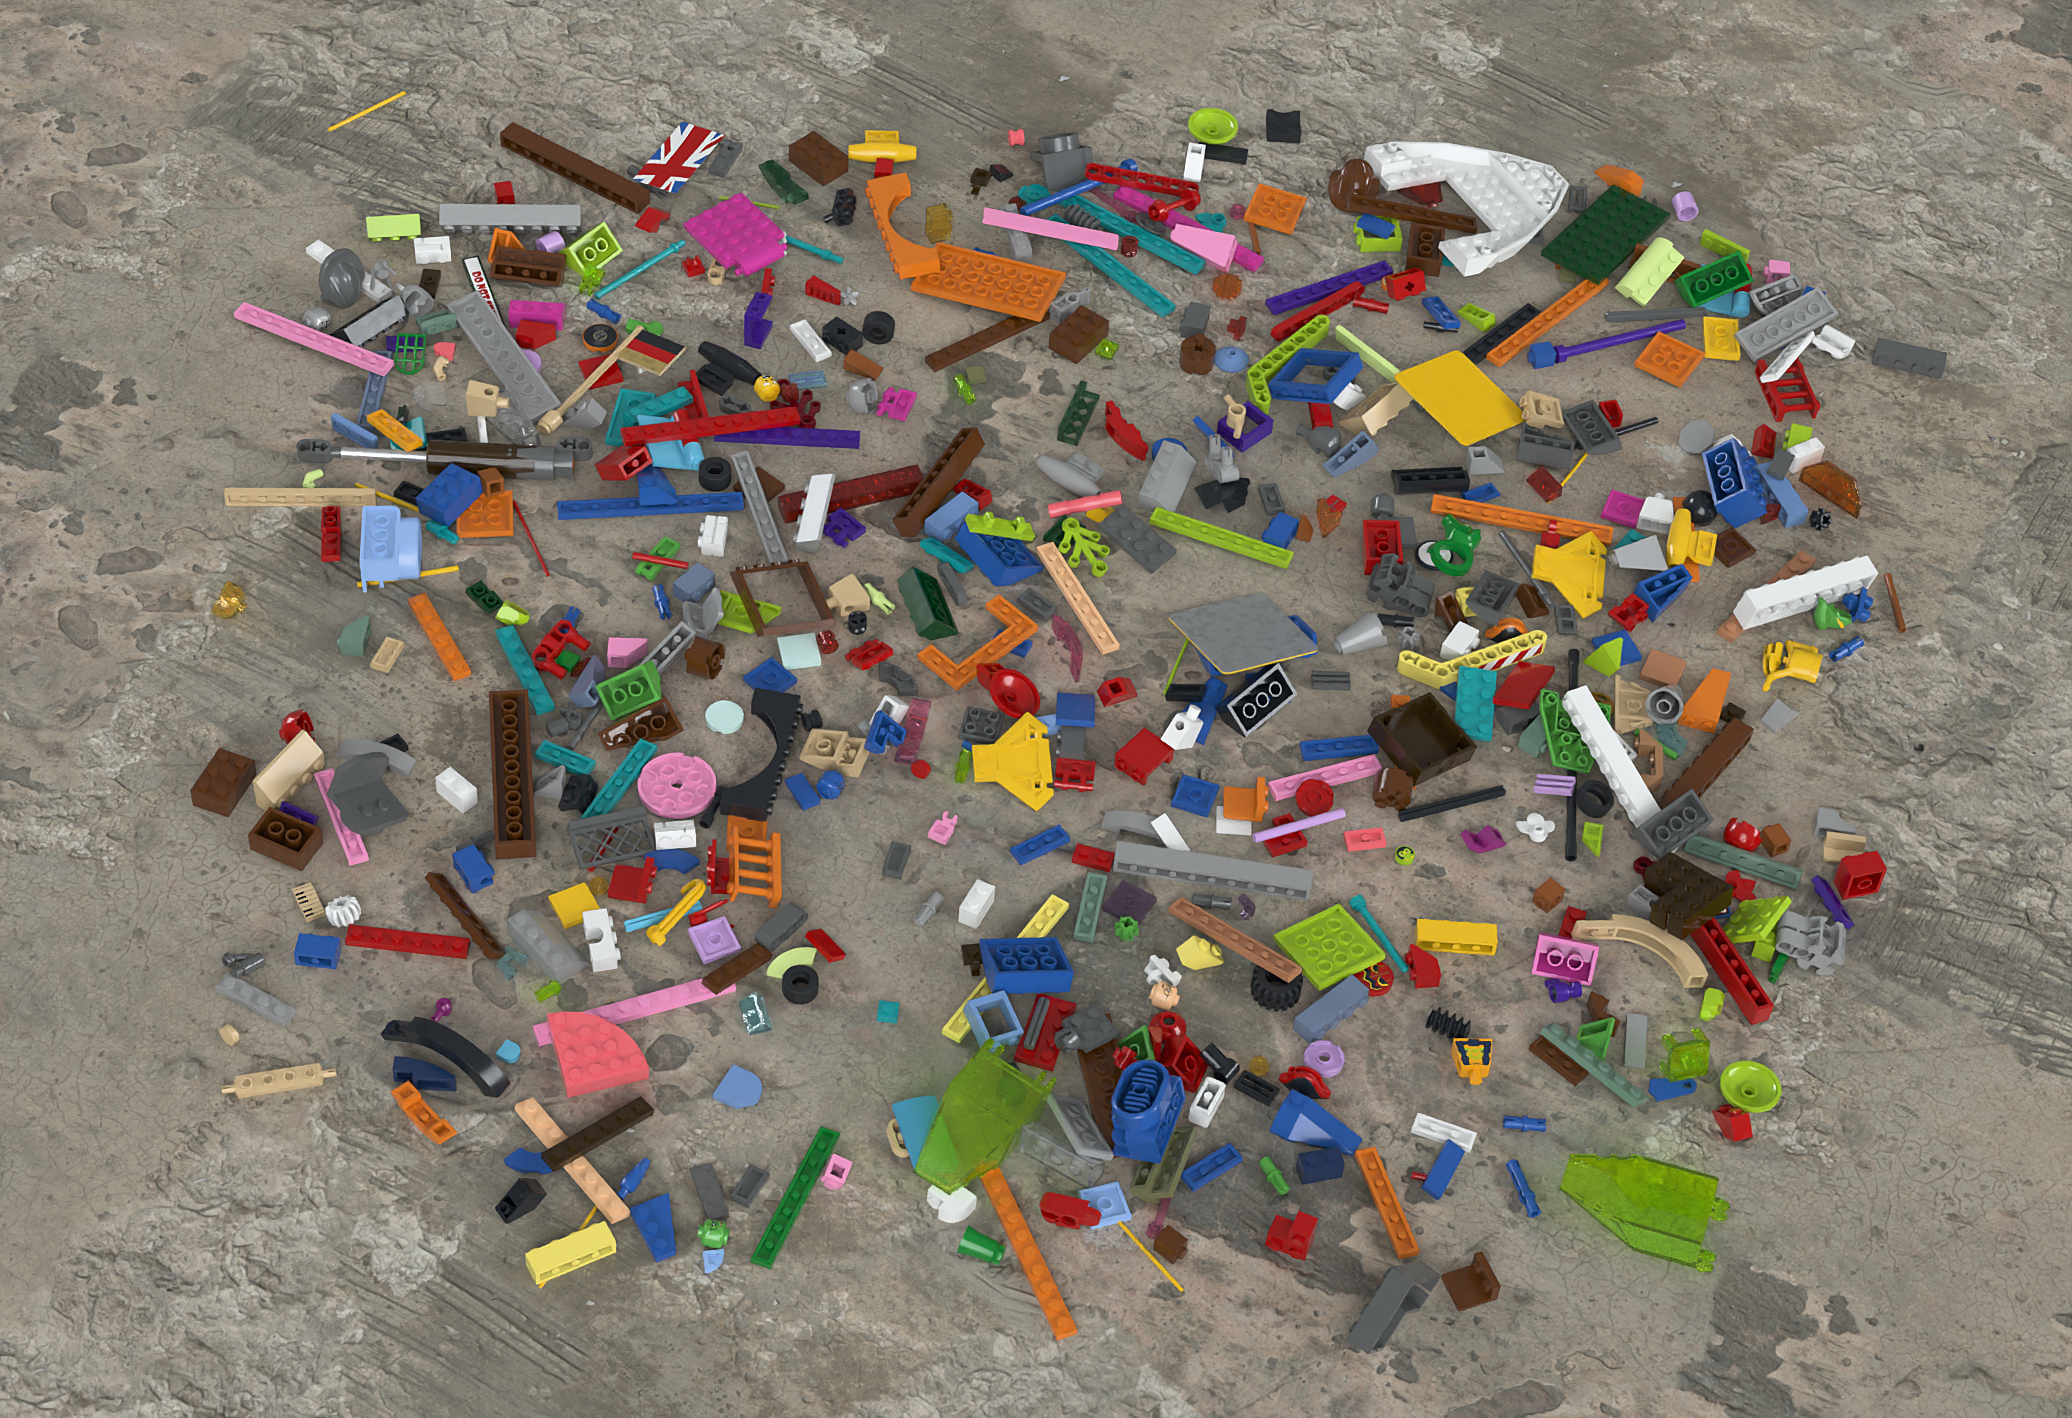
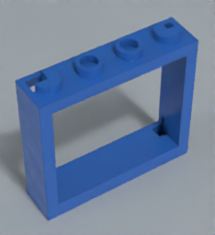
M1300 348L1268 383V387L1273 399L1331 404L1362 370L1363 365L1359 353ZM1306 365L1340 368L1325 385L1292 382Z

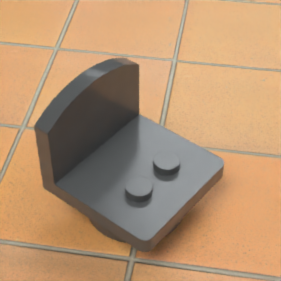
M1076 132L1038 138L1039 151L1029 152L1030 159L1042 162L1046 188L1058 192L1063 188L1066 189L1088 180L1084 175V171L1089 163H1094L1091 146L1080 145L1078 133ZM1089 170L1090 173L1095 174L1094 170Z
M383 752L366 753L339 766L327 792L328 797L340 810V818L343 824L349 830L360 835H377L386 827L405 822L409 815L407 810L381 780L389 762V757Z

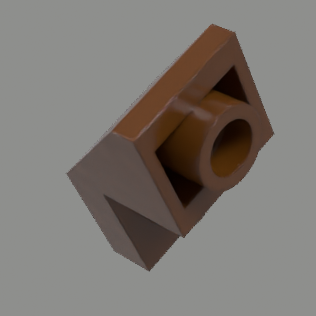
M1591 991L1586 1006L1592 1021L1596 1022L1613 1017L1615 1022L1611 1037L1614 1038L1621 1020L1606 1013L1610 1000Z

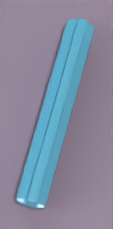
M698 900L684 916L702 910L700 901ZM674 907L624 921L625 930L631 932L659 924Z

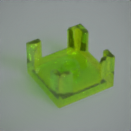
M1700 1028L1691 1030V1033L1696 1038L1695 1040L1680 1043L1676 1041L1672 1034L1662 1035L1661 1043L1668 1052V1063L1665 1064L1664 1061H1660V1069L1670 1083L1708 1075L1710 1041Z

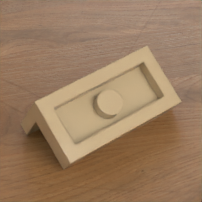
M1827 831L1823 841V861L1840 863L1841 858L1845 856L1862 854L1866 844V837Z

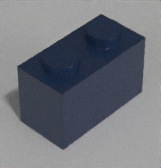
M1338 1146L1298 1154L1296 1170L1301 1184L1304 1185L1342 1178L1345 1163Z

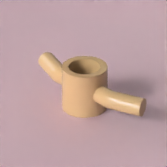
M1228 394L1224 397V400L1229 405L1227 425L1235 429L1233 437L1238 439L1241 436L1242 427L1245 422L1246 408L1241 404H1236Z

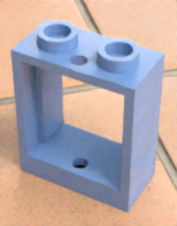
M1004 990L969 1000L963 1009L982 1052L989 1050L990 1052H995L1005 1045L1014 1046L1020 1042V1038L1024 1034ZM1000 1007L1011 1032L990 1038L979 1013Z

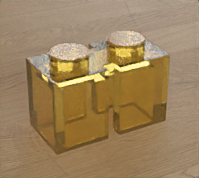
M946 203L926 207L925 234L930 243L934 244L950 240V235L953 231L951 220L953 219L952 210L948 209Z

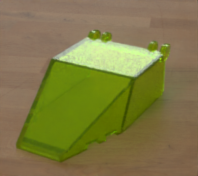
M992 1038L983 1043L981 1048L948 1084L929 1122L914 1170L915 1174L948 1195L970 1184L971 1180L977 1177L981 1178L989 1170H995L1002 1165L1041 1118L1048 1097L1057 1082V1078L1053 1077L1045 1087L1041 1084L1047 1073L1044 1070L1034 1080L1001 1060L999 1056L1005 1049V1046L1002 1044L996 1049L994 1054L988 1052L995 1041Z
M1570 1154L1560 1190L1631 1250L1692 1267L1699 1272L1708 1273L1713 1271L1714 1265L1709 1262L1715 1261L1716 1255L1714 1252L1701 1249L1709 1217L1716 1221H1726L1728 1216L1725 1211L1730 1209L1728 1202L1715 1197L1719 1182L1718 1177L1637 1154H1630L1629 1157H1617V1154H1610L1609 1157L1597 1156V1154Z

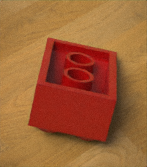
M1363 520L1364 575H1371L1373 566L1376 563L1380 564V558L1383 554L1394 553L1398 555L1399 558L1396 562L1403 565L1399 521Z

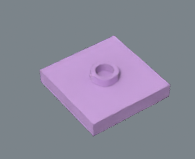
M725 916L688 928L687 933L704 965L741 952V946Z

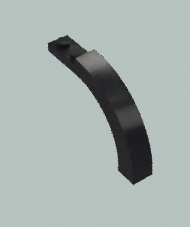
M416 1016L411 1022L392 1020L380 1033L384 1040L422 1045L443 1055L465 1072L478 1086L484 1096L499 1098L511 1084L499 1067L478 1047L457 1032L435 1021Z

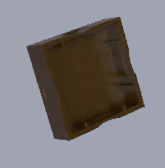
M1431 692L1411 700L1404 706L1390 709L1375 716L1367 730L1397 768L1405 771L1409 778L1410 775L1413 777V786L1470 761L1477 748L1476 744L1451 719L1445 708Z

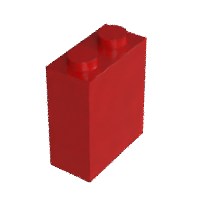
M620 446L594 465L602 480L627 481L653 461L645 446Z

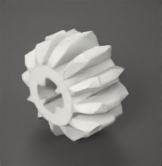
M349 895L345 897L340 896L338 899L334 898L333 902H329L325 908L329 922L332 926L337 927L342 925L346 927L348 924H353V921L358 920L361 915V907L355 897H350Z

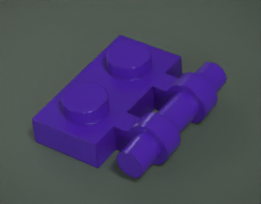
M839 508L827 516V522L829 523H824L822 532L825 536L832 538L836 545L846 548L848 542L845 539L848 538L853 542L866 533V527L845 510Z

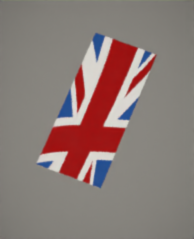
M681 122L633 180L677 193L725 135Z

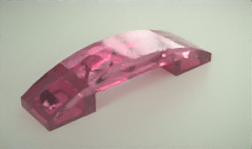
M1052 615L1051 628L1057 641L1065 640L1071 654L1069 669L1075 683H1077L1081 677L1083 661L1080 641L1074 630L1065 620L1058 615Z
M912 698L905 726L907 732L903 744L898 745L894 762L912 765L916 760L926 729L931 701Z

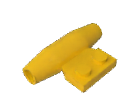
M865 130V143L848 145V159L868 163H876L877 158L894 159V163L916 160V146L899 143V131Z
M1684 508L1676 511L1669 528L1666 545V565L1668 569L1684 564L1688 556L1693 562L1711 567L1717 534L1703 530L1692 531L1691 513Z

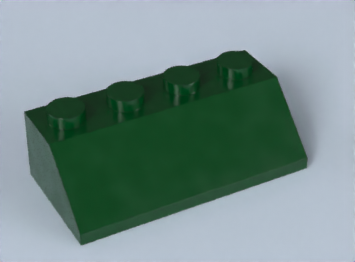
M912 566L897 579L899 591L905 600L904 604L911 614L910 618L915 624V631L920 637L936 640L955 636L959 633L936 578Z

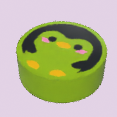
M1400 846L1396 849L1395 860L1401 865L1413 863L1415 852L1411 847Z

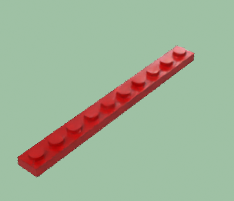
M796 407L626 427L620 429V435L624 447L800 425L801 419Z

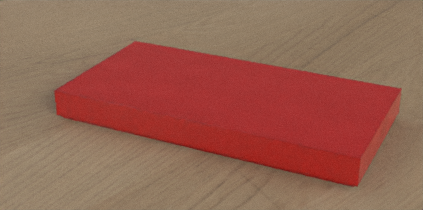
M1519 661L1493 697V704L1529 710L1540 695V690L1544 689L1555 673V666Z

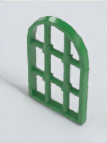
M397 333L394 360L397 370L402 374L413 375L423 368L426 334ZM399 336L405 337V346L399 345ZM408 337H415V346L408 345ZM418 338H424L423 347H418ZM398 348H403L404 350L403 359L397 358ZM407 349H413V359H407ZM417 349L423 350L422 360L416 358ZM397 361H402V369L397 365ZM406 362L413 363L412 371H405ZM416 362H422L421 366L415 370Z

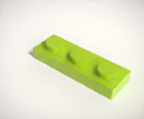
M1708 229L1702 232L1699 245L1723 257L1740 250L1745 263H1747L1750 250Z

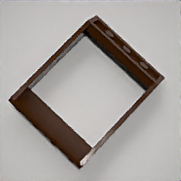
M799 559L788 560L789 564L783 565L782 561L771 562L769 567H765L764 563L753 565L754 569H747V566L736 567V571L730 572V576L757 637L835 626L832 613L808 561L800 562ZM797 567L821 620L766 628L742 574Z

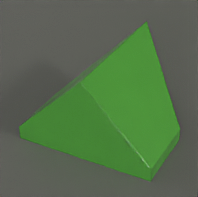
M1611 1017L1580 1025L1577 1035L1579 1043L1585 1048L1592 1050L1602 1061H1604L1615 1019Z

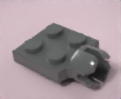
M1094 1004L1062 1020L1061 1026L1063 1029L1055 1033L1054 1042L1058 1049L1063 1046L1066 1047L1060 1050L1063 1054H1068L1076 1049H1082L1085 1053H1088L1117 1038L1119 1031Z

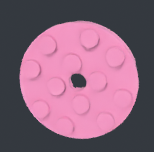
M668 753L654 758L643 767L642 773L638 778V795L643 805L654 814L665 818L685 819L704 811L715 797L716 776L712 768L699 757L684 756V753ZM677 783L682 786L679 789L673 787L672 785Z

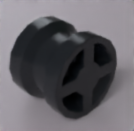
M854 611L849 614V632L854 635L863 634L867 629L866 614L861 611Z
M817 709L812 710L808 714H801V722L806 732H810L815 727L821 728L823 726Z

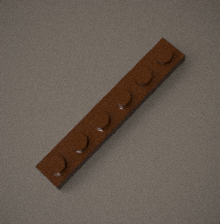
M428 872L425 879L430 884L429 887L438 894L440 901L450 909L451 915L458 919L461 927L472 937V941L481 948L483 955L491 960H503L507 953L443 873Z

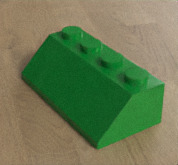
M1739 250L1682 275L1673 282L1681 298L1692 308H1696L1754 282Z

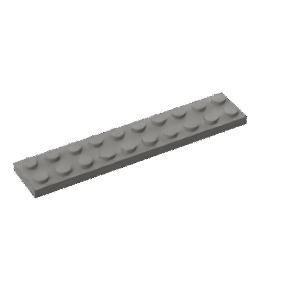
M478 290L447 305V309L451 313H455L456 321L530 424L540 420L549 410H557L561 406L560 401Z

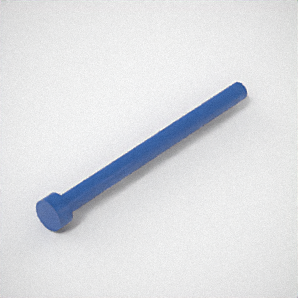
M1131 158L1122 161L1120 166L1116 167L1138 171L1136 162ZM1105 173L1109 177L1113 176L1110 173ZM1090 179L1021 207L1020 214L1029 216L1105 183Z

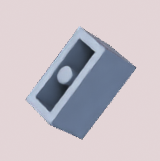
M698 562L673 582V596L683 603L685 600L693 603L698 602L702 596L712 591L715 587V573Z

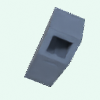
M596 655L592 656L568 694L578 709L595 706L600 699L595 685L605 680L606 668Z

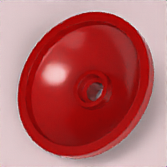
M1001 669L990 678L989 692L991 698L1003 713L1020 719L1027 712L1032 716L1037 713L1040 707V696L1035 685L1024 674L1013 669Z

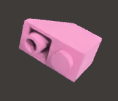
M609 637L608 667L627 668L647 655V639Z

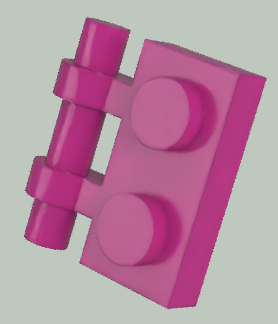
M889 387L882 396L883 400L877 406L876 414L883 416L885 412H888L889 418L905 422L917 398V393L901 388L896 393L893 387Z

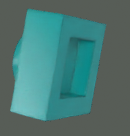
M879 1000L877 1022L897 1024L900 1002Z

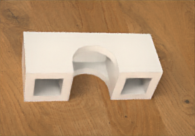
M606 908L582 912L586 940H600L598 943L589 944L593 972L617 969V960H621L619 948H615L614 945L617 944L616 933L611 931V928L614 927L612 916H608Z

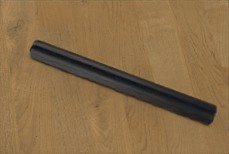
M1503 785L1405 809L1398 812V818L1400 822H1405L1506 795V789Z

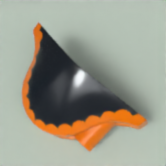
M1504 618L1500 620L1497 626L1494 625L1485 631V638L1501 643L1529 632L1521 620L1517 618Z

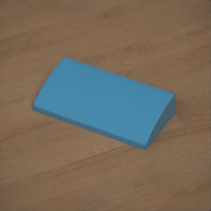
M935 1095L911 1098L893 1104L892 1109L915 1174L954 1173L959 1165V1160Z

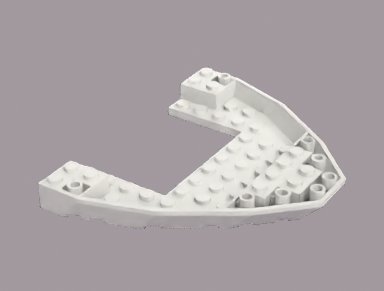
M1395 141L1368 146L1364 156V160L1371 165L1374 175L1380 178V183L1387 191L1446 180L1492 230V232L1439 242L1438 248L1463 276L1479 274L1484 269L1493 267L1495 263L1514 256L1558 211L1569 187V183L1551 165L1509 153L1452 143Z

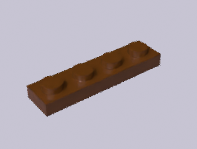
M756 943L703 977L701 984L717 995L770 961L772 953L759 943Z

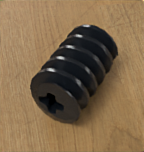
M1440 1006L1436 1011L1432 1010L1425 1028L1428 1029L1432 1026L1433 1032L1440 1029L1439 1033L1442 1036L1447 1032L1448 1039H1451L1453 1036L1454 1038L1468 1037L1471 1029V1020L1463 1024L1464 1017H1461L1458 1021L1456 1020L1455 1013L1448 1017L1449 1010H1446L1443 1014L1441 1013L1442 1007Z

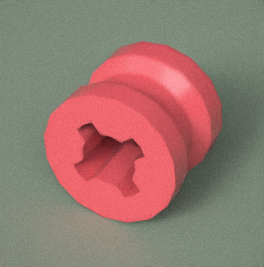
M1018 129L1017 131L1008 130L1010 147L1016 144L1024 145L1023 129Z

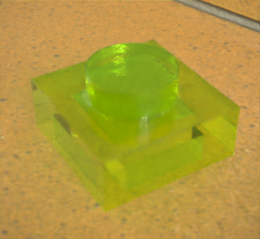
M1103 338L1096 347L1095 354L1111 360L1119 350V344Z

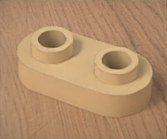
M892 1119L886 1128L891 1148L897 1156L902 1158L909 1157L897 1120Z

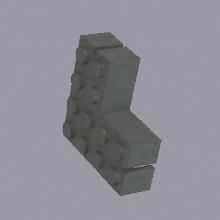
M1422 1261L1388 1268L1383 1275V1283L1381 1286L1378 1285L1372 1293L1373 1299L1362 1308L1360 1312L1361 1318L1358 1322H1354L1349 1329L1351 1334L1347 1339L1367 1354L1382 1351L1406 1314L1420 1311L1429 1294L1416 1285L1420 1284L1432 1292L1441 1275Z

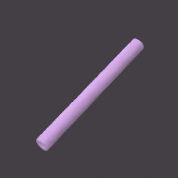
M1340 808L1252 834L1254 842L1257 843L1345 818L1346 814L1344 809Z

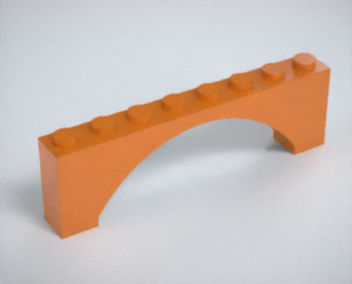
M907 173L866 180L865 195L866 198H869L870 208H873V217L877 219L878 230H881L882 241H885L886 252L889 251V259L891 263L893 262L894 273H897L899 279L902 280L940 272V259L936 248L923 247L904 239L895 232L889 222L895 208L906 197L911 196V186Z

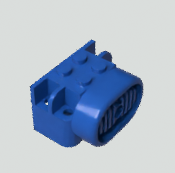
M1136 1061L1126 1067L1120 1076L1111 1099V1115L1114 1125L1112 1139L1115 1143L1112 1152L1114 1156L1158 1164L1162 1160L1186 1096L1181 1077L1169 1075L1166 1067L1157 1061Z

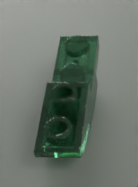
M767 160L765 163L758 165L770 187L786 204L791 202L795 205L809 199L808 193L791 180L790 173L776 161Z

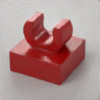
M695 255L693 259L687 257L685 261H682V267L688 278L705 273V268L698 255Z

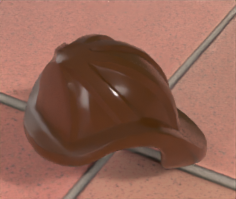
M1361 158L1349 160L1340 170H1334L1330 175L1328 184L1330 201L1341 211L1356 213L1355 211L1348 210L1346 201L1348 193L1376 198L1380 187V178L1374 175L1373 168L1366 160Z

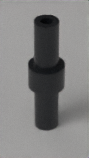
M1424 321L1423 325L1425 329L1437 330V332L1444 333V331L1458 333L1459 329H1444L1439 323Z

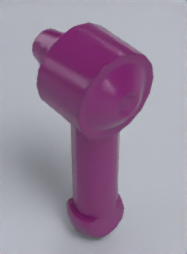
M441 998L436 1002V1012L430 1020L438 1023L442 1016H448L452 1012L451 1001L448 998Z

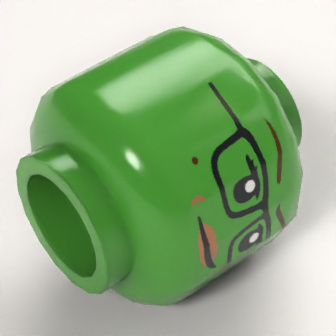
M707 1219L704 1225H699L697 1237L701 1238L703 1246L720 1249L723 1245L727 1244L730 1228H727V1224L723 1221Z

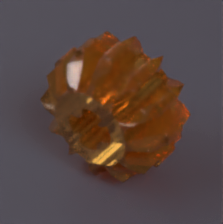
M1225 272L1224 275L1219 273L1213 281V292L1216 293V297H1222V300L1225 298L1229 301L1231 298L1236 299L1242 291V280L1239 279L1238 275L1234 276L1233 272L1231 274Z

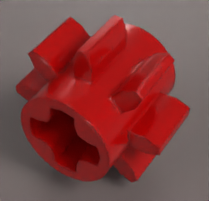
M1123 1046L1122 1049L1116 1048L1112 1055L1116 1059L1113 1064L1125 1070L1130 1064L1139 1061L1135 1058L1137 1053L1127 1046Z

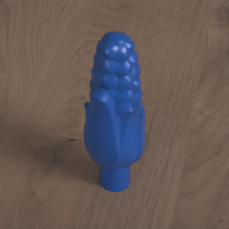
M643 1158L621 1180V1189L617 1193L621 1200L628 1193H633L637 1189L649 1168L650 1160L648 1158Z

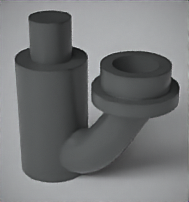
M227 952L221 958L223 965L227 968L235 966V962H240L237 964V968L232 970L235 977L240 975L246 976L266 964L265 958L259 952L256 954L241 953L234 955Z

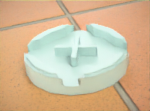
M722 700L708 707L705 721L707 726L714 732L718 731L721 734L734 733L742 726L744 713L737 703Z

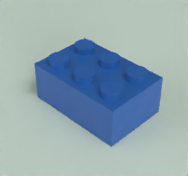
M451 463L415 499L420 514L449 527L484 491L479 476Z

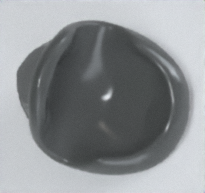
M347 248L335 250L325 258L320 267L318 278L321 291L320 298L323 301L329 300L339 308H349L355 304L361 294L362 282L365 279L363 265L352 250Z

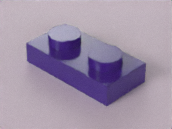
M282 801L279 811L316 826L319 816L287 801Z

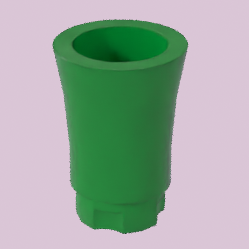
M968 1225L957 1253L972 1256L988 1263L992 1262L999 1266L1007 1246L1000 1244L999 1241L984 1235Z

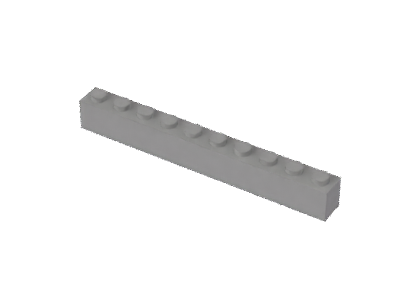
M1117 841L1113 866L1114 872L1309 901L1313 871L1304 868L1299 869L1284 865L1253 862L1245 859L1240 860L1127 841Z

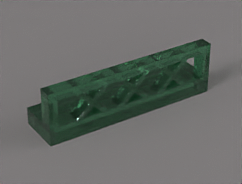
M1080 381L1058 427L1057 441L1078 446L1100 399L1099 394L1087 391V382ZM1084 398L1094 399V401L1086 403ZM1086 409L1088 413L1081 415L1078 411ZM1080 421L1082 425L1075 427L1073 423ZM1075 433L1077 437L1073 439L1067 437V435Z

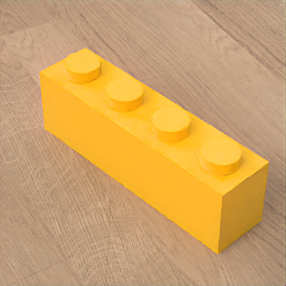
M1417 919L1415 945L1424 951L1495 956L1498 944L1497 924Z

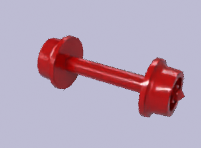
M1184 189L1178 201L1166 205L1163 200H1155L1149 206L1148 214L1153 221L1164 222L1168 219L1170 210L1183 206L1187 211H1193L1201 202L1200 194L1194 189Z

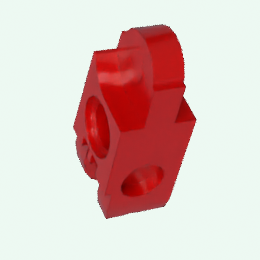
M1044 1193L1039 1203L1041 1214L1045 1221L1054 1223L1056 1226L1079 1230L1081 1225L1097 1226L1102 1217V1214L1097 1209L1088 1206L1090 1201L1062 1194Z

